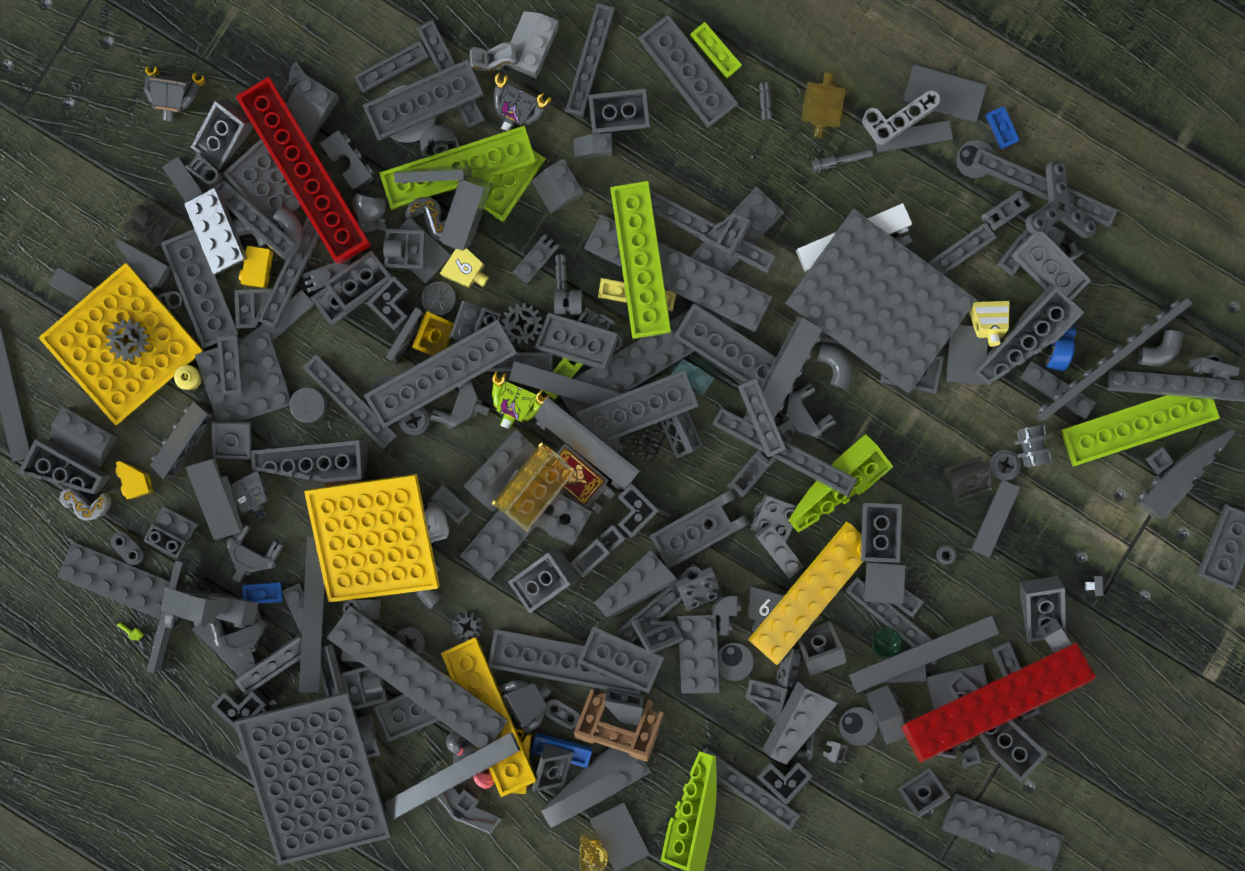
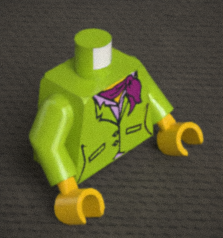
M496 371L493 376L492 397L497 412L504 414L500 425L511 429L514 420L523 422L535 417L546 399L541 395L543 390L537 395L504 381L505 373L502 378H498Z

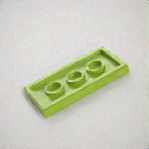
M534 150L536 164L485 180L491 182L492 186L484 209L502 222L505 221L546 161V158Z

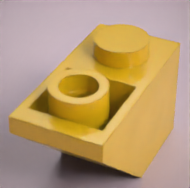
M125 461L116 462V474L118 478H121V491L123 496H126V499H134L154 493L149 474Z

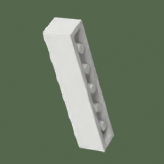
M903 203L868 218V220L889 235L895 233L901 235L909 231L908 227L912 225ZM835 233L796 250L804 272L810 269Z

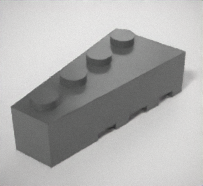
M46 438L34 440L18 472L22 475L33 476V478L44 479L92 494L102 492L110 477V474Z
M650 550L601 595L594 604L607 618L611 619L679 580Z
M798 681L763 747L765 753L770 758L787 764L837 705V702L829 695Z

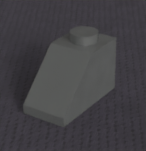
M611 133L590 134L573 139L574 158L612 157Z
M607 688L604 704L620 722L639 725L645 695Z

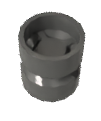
M555 289L554 313L566 314L570 312V314L582 315V290L567 292L566 289ZM569 298V305H564V299Z

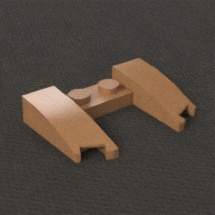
M591 689L574 731L575 738L592 744L596 742L629 753L631 757L648 762L664 715L661 711L658 715L651 708L653 702L648 700L636 732L627 731L602 722L606 710V705L604 704L606 693L594 695V689Z

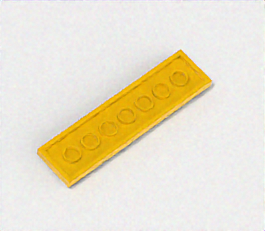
M846 522L748 639L774 664L778 665L862 564V534L850 523Z
M477 637L442 652L441 655L451 679L508 719L494 741L509 733H514L521 751L489 768L500 796L503 797L536 782L532 766Z

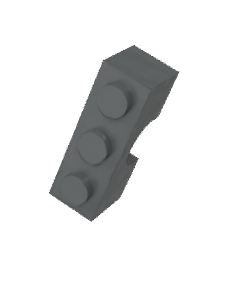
M336 131L322 141L320 145L333 162L340 158L350 159V168L342 175L357 193L374 181L372 177L374 172L368 164L363 165L360 160L363 158L357 149L353 150L349 144L352 142L345 133L342 135L339 131Z

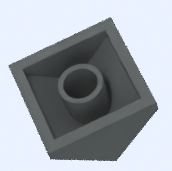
M545 743L535 776L537 781L533 783L532 791L536 792L564 785L573 752Z
M930 768L898 788L917 818H920L950 798V795Z

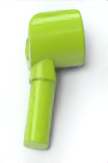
M121 622L117 624L118 627L128 634L131 640L138 641L144 636L138 628L132 631Z

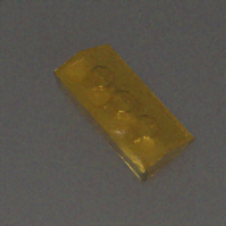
M540 443L492 504L527 532L576 471L556 452Z

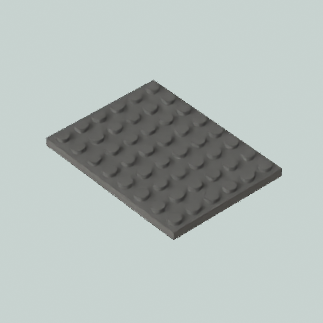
M852 209L785 304L811 323L822 328L823 332L905 392L910 393L977 299L858 211Z
M349 691L235 720L234 724L278 865L391 838L392 834Z

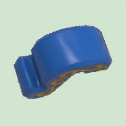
M1072 325L1052 344V353L1046 361L1048 368L1065 371L1070 365L1075 350V326Z

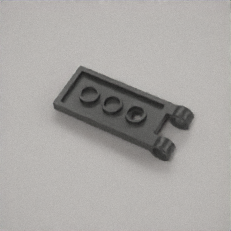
M732 489L649 535L668 569L750 523L746 514L730 523L721 507L736 498ZM707 520L713 522L712 527H706L705 523Z

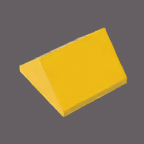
M426 311L412 347L431 356L448 347L454 323Z

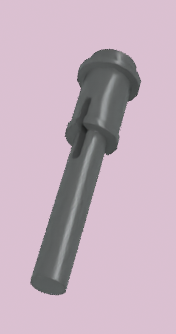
M872 150L839 157L834 155L821 159L816 157L815 160L811 161L814 172L820 173L824 169L836 168L838 164L873 157Z

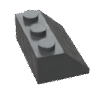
M646 89L588 95L593 134L650 128Z
M62 406L52 423L49 441L100 469L119 436L70 407Z
M863 503L861 561L900 563L902 504Z

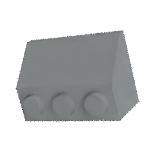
M524 11L510 42L515 45L516 62L513 65L505 66L537 79L559 28L558 21L541 13Z

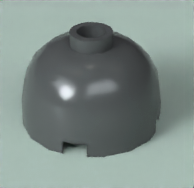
M432 125L421 135L420 148L422 155L426 157L459 147L454 131L444 125Z

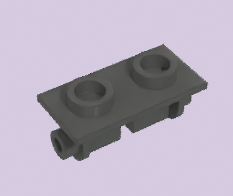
M791 648L781 660L780 668L777 672V684L784 687H794V684H796L798 670H794L792 667H799L800 649Z

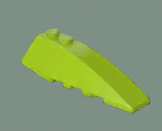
M866 434L832 464L833 467L857 479L849 497L816 481L788 520L798 533L817 522L822 514L833 512L835 506L840 503L846 504L849 502L850 497L853 495L864 493L893 468L880 448Z
M699 751L690 772L691 778L689 783H685L683 797L681 801L677 802L675 807L677 811L669 821L661 857L662 862L685 871H704L715 817L717 794L716 756Z

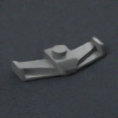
M453 787L437 796V799L449 812L450 816L457 822L465 823L488 834H491L502 820V817L476 807L479 799L465 788L460 794Z

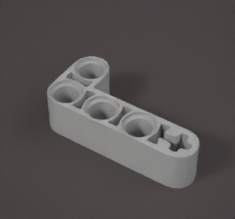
M928 91L887 120L878 109L870 108L865 112L862 123L877 144L884 145L933 112L940 102V96L935 91ZM927 100H929V101H930V100H933V101H934L933 104L930 102V103H928V104L925 106V108H924L923 105L926 103ZM910 109L918 110L919 115L913 116L910 113ZM873 115L876 117L877 121L870 122L867 119V116ZM894 120H901L903 126L897 127L894 124ZM881 130L886 131L888 137L882 138L878 132Z

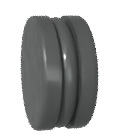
M304 387L292 395L290 410L297 420L305 423H315L326 414L328 404L326 397L321 391L311 387Z

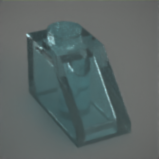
M681 359L671 375L685 370L691 388L703 396L714 378L698 367Z

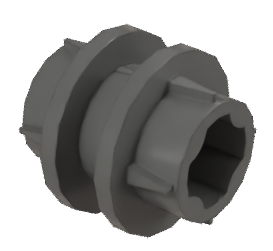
M1045 425L1023 428L1017 431L1019 440L1014 441V445H1022L1023 453L1016 455L1017 458H1023L1024 466L1032 467L1052 462L1051 452L1056 451V448H1048L1047 439L1053 438V434H1047Z

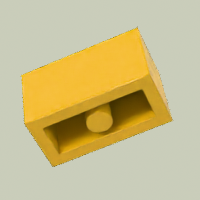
M247 246L245 251L247 259L243 261L244 266L240 270L239 280L244 286L268 289L273 251Z

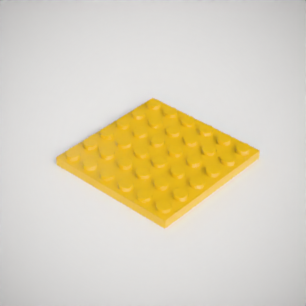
M128 263L122 265L39 337L42 343L115 425L120 424L169 382L179 367L190 364L196 358V354L204 352L200 345ZM125 319L128 323L129 319H133L134 324L136 322L141 323L140 328H147L144 334L150 335V337L146 338L150 345H145L148 351L141 352V358L135 355L134 361H131L129 357L127 361H123L122 356L115 358L116 352H109L112 346H106L110 342V339H107L106 336L111 335V332L108 330L109 328L115 329V322L121 325V320ZM125 328L121 329L117 335L122 334ZM135 330V334L138 338H140L139 334ZM128 337L121 338L122 340H125L128 343L135 342L129 339ZM139 346L133 347L131 353L137 350Z
M417 474L307 489L304 491L328 602L438 589L440 587Z

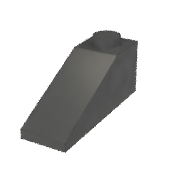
M117 239L116 244L139 277L145 280L146 285L153 289L155 286L162 288L171 272V268Z

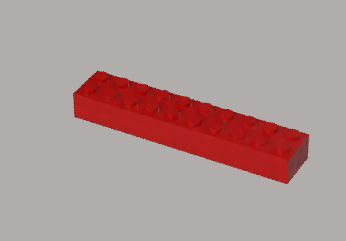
M270 77L265 78L235 96L335 263L340 265L372 246Z
M1075 643L905 723L902 730L919 763H922L1093 681L1096 676L1078 644Z

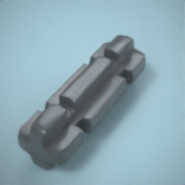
M762 82L759 85L761 92L762 120H770L772 118V110H770V83Z
M558 254L555 256L557 263V289H566L567 291V283L565 282L567 281L566 256Z

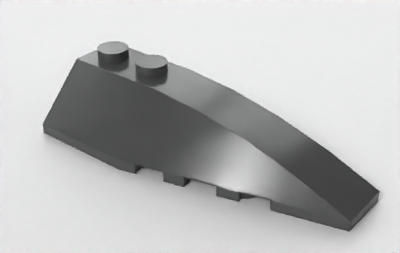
M1051 284L1010 327L1005 336L1000 339V345L993 347L974 373L988 385L1015 366L1025 362L1032 355H1036L1046 346L1056 342L1079 319L1084 311L1054 284Z
M1233 430L1224 431L1188 451L1161 475L1155 476L1151 481L1152 485L1138 495L1139 499L1136 503L1152 518L1165 519L1194 486L1192 481L1203 475L1205 471L1202 468L1214 461L1216 457L1214 453L1220 452L1236 432Z
M360 440L251 451L252 470L326 483L363 479L369 462L368 442Z
M961 672L947 685L955 699L960 698L958 694L967 695L961 691L956 693L952 687L959 678L963 679L974 691L978 689ZM1012 720L979 735L991 755L1020 782L1048 755Z
M610 747L598 754L588 764V767H585L541 812L552 828L651 772L650 767L646 761L631 757L629 753Z

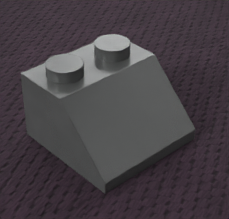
M564 158L546 168L532 180L534 187L550 214L583 196V191Z
M831 621L807 629L797 641L810 676L847 663L844 649Z

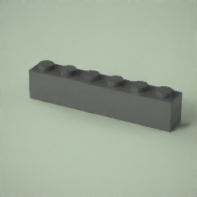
M797 318L760 387L774 422H776V414L785 405L784 400L787 394L789 395L794 389L793 383L796 377L799 378L802 374L804 362L810 359L813 353L811 349L814 344L819 342L822 336V328L804 318ZM747 411L743 419L752 423V420Z

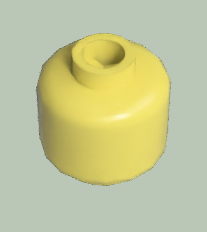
M183 365L176 370L174 380L178 387L189 391L199 387L202 382V375L196 367Z

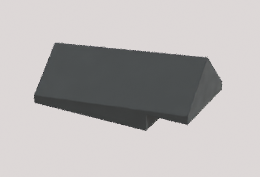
M370 251L325 282L326 287L312 296L311 299L332 327L382 288L392 277L374 253Z
M211 459L186 467L213 539L220 540L243 532L228 477L220 476L216 460Z

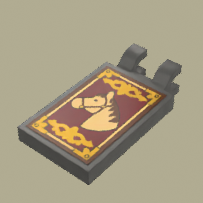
M567 444L562 446L540 472L574 502L585 508L589 506L597 514L603 509L595 502L602 493L609 499H612L615 495L606 486L609 480Z

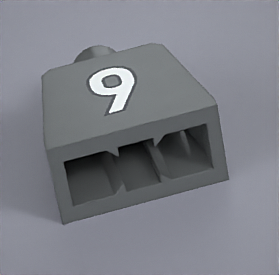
M750 586L747 617L755 620L752 631L755 632L785 595Z

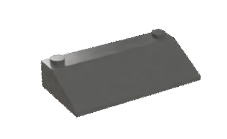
M549 398L545 399L534 417L538 420L536 424L544 431L546 428L551 430L613 480L611 484L618 490L621 488L625 490L639 473V470Z

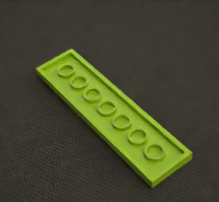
M522 126L380 172L379 174L390 209L394 210L409 205L413 200L420 197L431 198L456 190L459 184V180L408 182L406 184L395 183V172L416 168L472 166L473 176L486 180L536 164V160L526 128Z
M644 181L610 187L632 338L637 339L671 333L649 182Z
M1166 395L1060 431L1072 466H1077L1220 419L1213 399Z

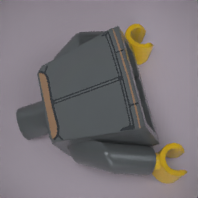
M149 66L145 68L148 76L145 80L144 92L154 109L163 110V121H174V112H181L188 108L195 99L200 86L205 83L204 75L201 80H196L198 77L197 73L192 75L194 82L191 83V80L159 75L160 72L156 66L152 73Z

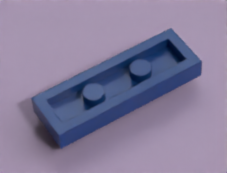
M536 733L531 753L542 755L546 743L572 751L571 764L588 767L592 747Z

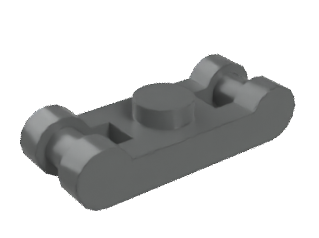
M1022 189L981 216L982 220L987 222L992 232L1032 206L1031 202L1027 201L1024 197L1025 193ZM1015 200H1018L1021 205L1020 207L1016 206ZM997 214L1000 220L995 222L992 216Z

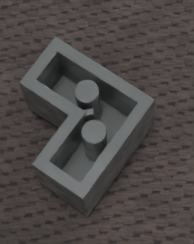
M393 276L366 304L395 332H398L406 324L409 317L397 305L410 292Z
M632 484L618 496L631 510L618 525L632 538L659 510Z
M887 685L867 693L869 705L886 745L905 738L902 727L907 723L905 719L906 714L903 707H898L897 705L899 701L895 691L891 692Z
M258 689L252 691L243 701L231 690H228L211 707L236 730L234 724L236 719L260 714L270 701Z
M768 762L756 777L787 805L810 780L812 775L798 762H795L784 775Z

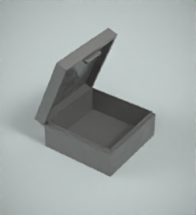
M472 166L416 168L395 172V183L406 184L408 182L459 180L440 241H442V244L461 251L472 245L492 186L491 182L474 177Z

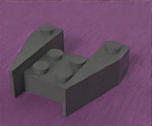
M165 587L161 610L186 620L194 621L196 626L206 627V624H215L217 618L234 623V627L245 628L246 625H254L258 602L200 589L184 590Z

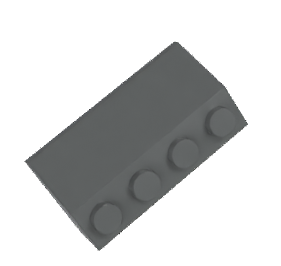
M197 402L189 403L186 406L182 419H178L175 422L173 432L170 436L167 435L162 442L163 447L160 451L155 452L151 458L152 463L150 466L162 478H175L211 425V421L215 419L213 412Z
M515 430L470 478L464 487L482 504L494 512L500 506L497 501L514 471L517 469L529 475L544 459L545 455L518 430Z

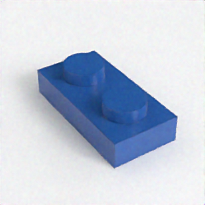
M1004 106L985 115L1000 149L1020 141Z
M282 582L242 585L243 599L255 601L258 604L283 602Z

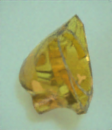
M581 834L580 871H602L606 867L608 856L604 848L601 847L602 842L600 839L588 840L586 835Z

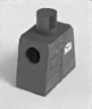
M256 471L230 485L235 504L242 513L252 511L257 520L267 515L263 504L269 502L270 497L261 471Z

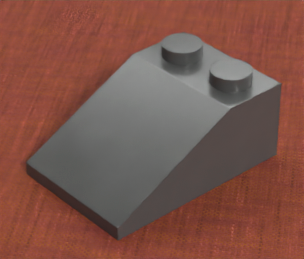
M302 74L287 101V105L311 144L339 98L336 93L307 75Z
M228 98L217 100L210 109L191 148L216 168L222 170L249 136L253 125L246 113Z
M557 547L508 581V583L530 614L580 578L560 548Z
M1055 576L1020 582V599L1027 641L1045 640L1039 627L1055 618L1066 633L1065 587L1059 577Z

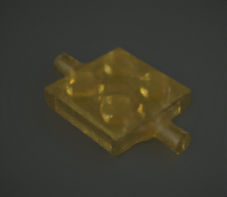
M828 72L824 73L823 83H807L801 121L816 125L814 137L818 136V138H822L823 127L831 126L838 128L840 126L846 89L830 85L832 73Z

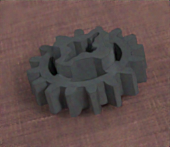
M516 303L515 309L508 307L510 312L503 313L506 319H501V322L505 324L503 328L507 330L508 337L511 336V342L517 339V343L520 345L522 340L526 344H528V339L535 341L534 335H540L537 329L543 327L541 324H538V322L542 321V317H536L539 311L533 312L532 305L526 308V303H523L522 307H519L518 303ZM522 311L528 312V313L531 314L533 317H528V318H527L526 316L523 315V312H522ZM516 314L514 321L509 323L511 317ZM519 316H521L524 322H527L524 324V332L520 326H517L520 323ZM534 325V329L528 334V329ZM511 330L519 331L521 336L513 334Z
M125 319L121 320V325L115 322V329L109 328L108 330L111 332V335L106 336L107 339H110L106 346H112L109 352H116L115 358L122 356L123 361H127L128 357L131 361H134L135 355L141 358V352L148 351L145 345H150V342L146 341V338L150 337V335L144 334L147 328H140L141 323L136 322L134 324L133 319H129L128 323ZM125 328L122 334L117 335L121 329ZM135 330L139 334L140 338H138L135 334ZM128 337L129 339L135 342L128 343L127 341L122 340L121 338ZM139 346L137 350L131 353L133 347Z

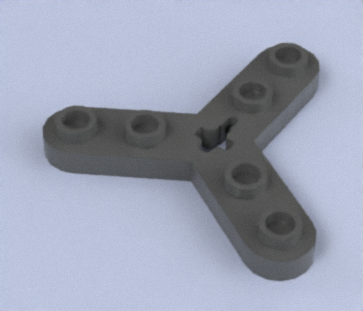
M1060 160L1049 162L1046 166L1049 202L1027 217V230L1031 234H1037L1060 220L1082 238L1093 236L1096 233L1094 221L1069 202L1065 165Z

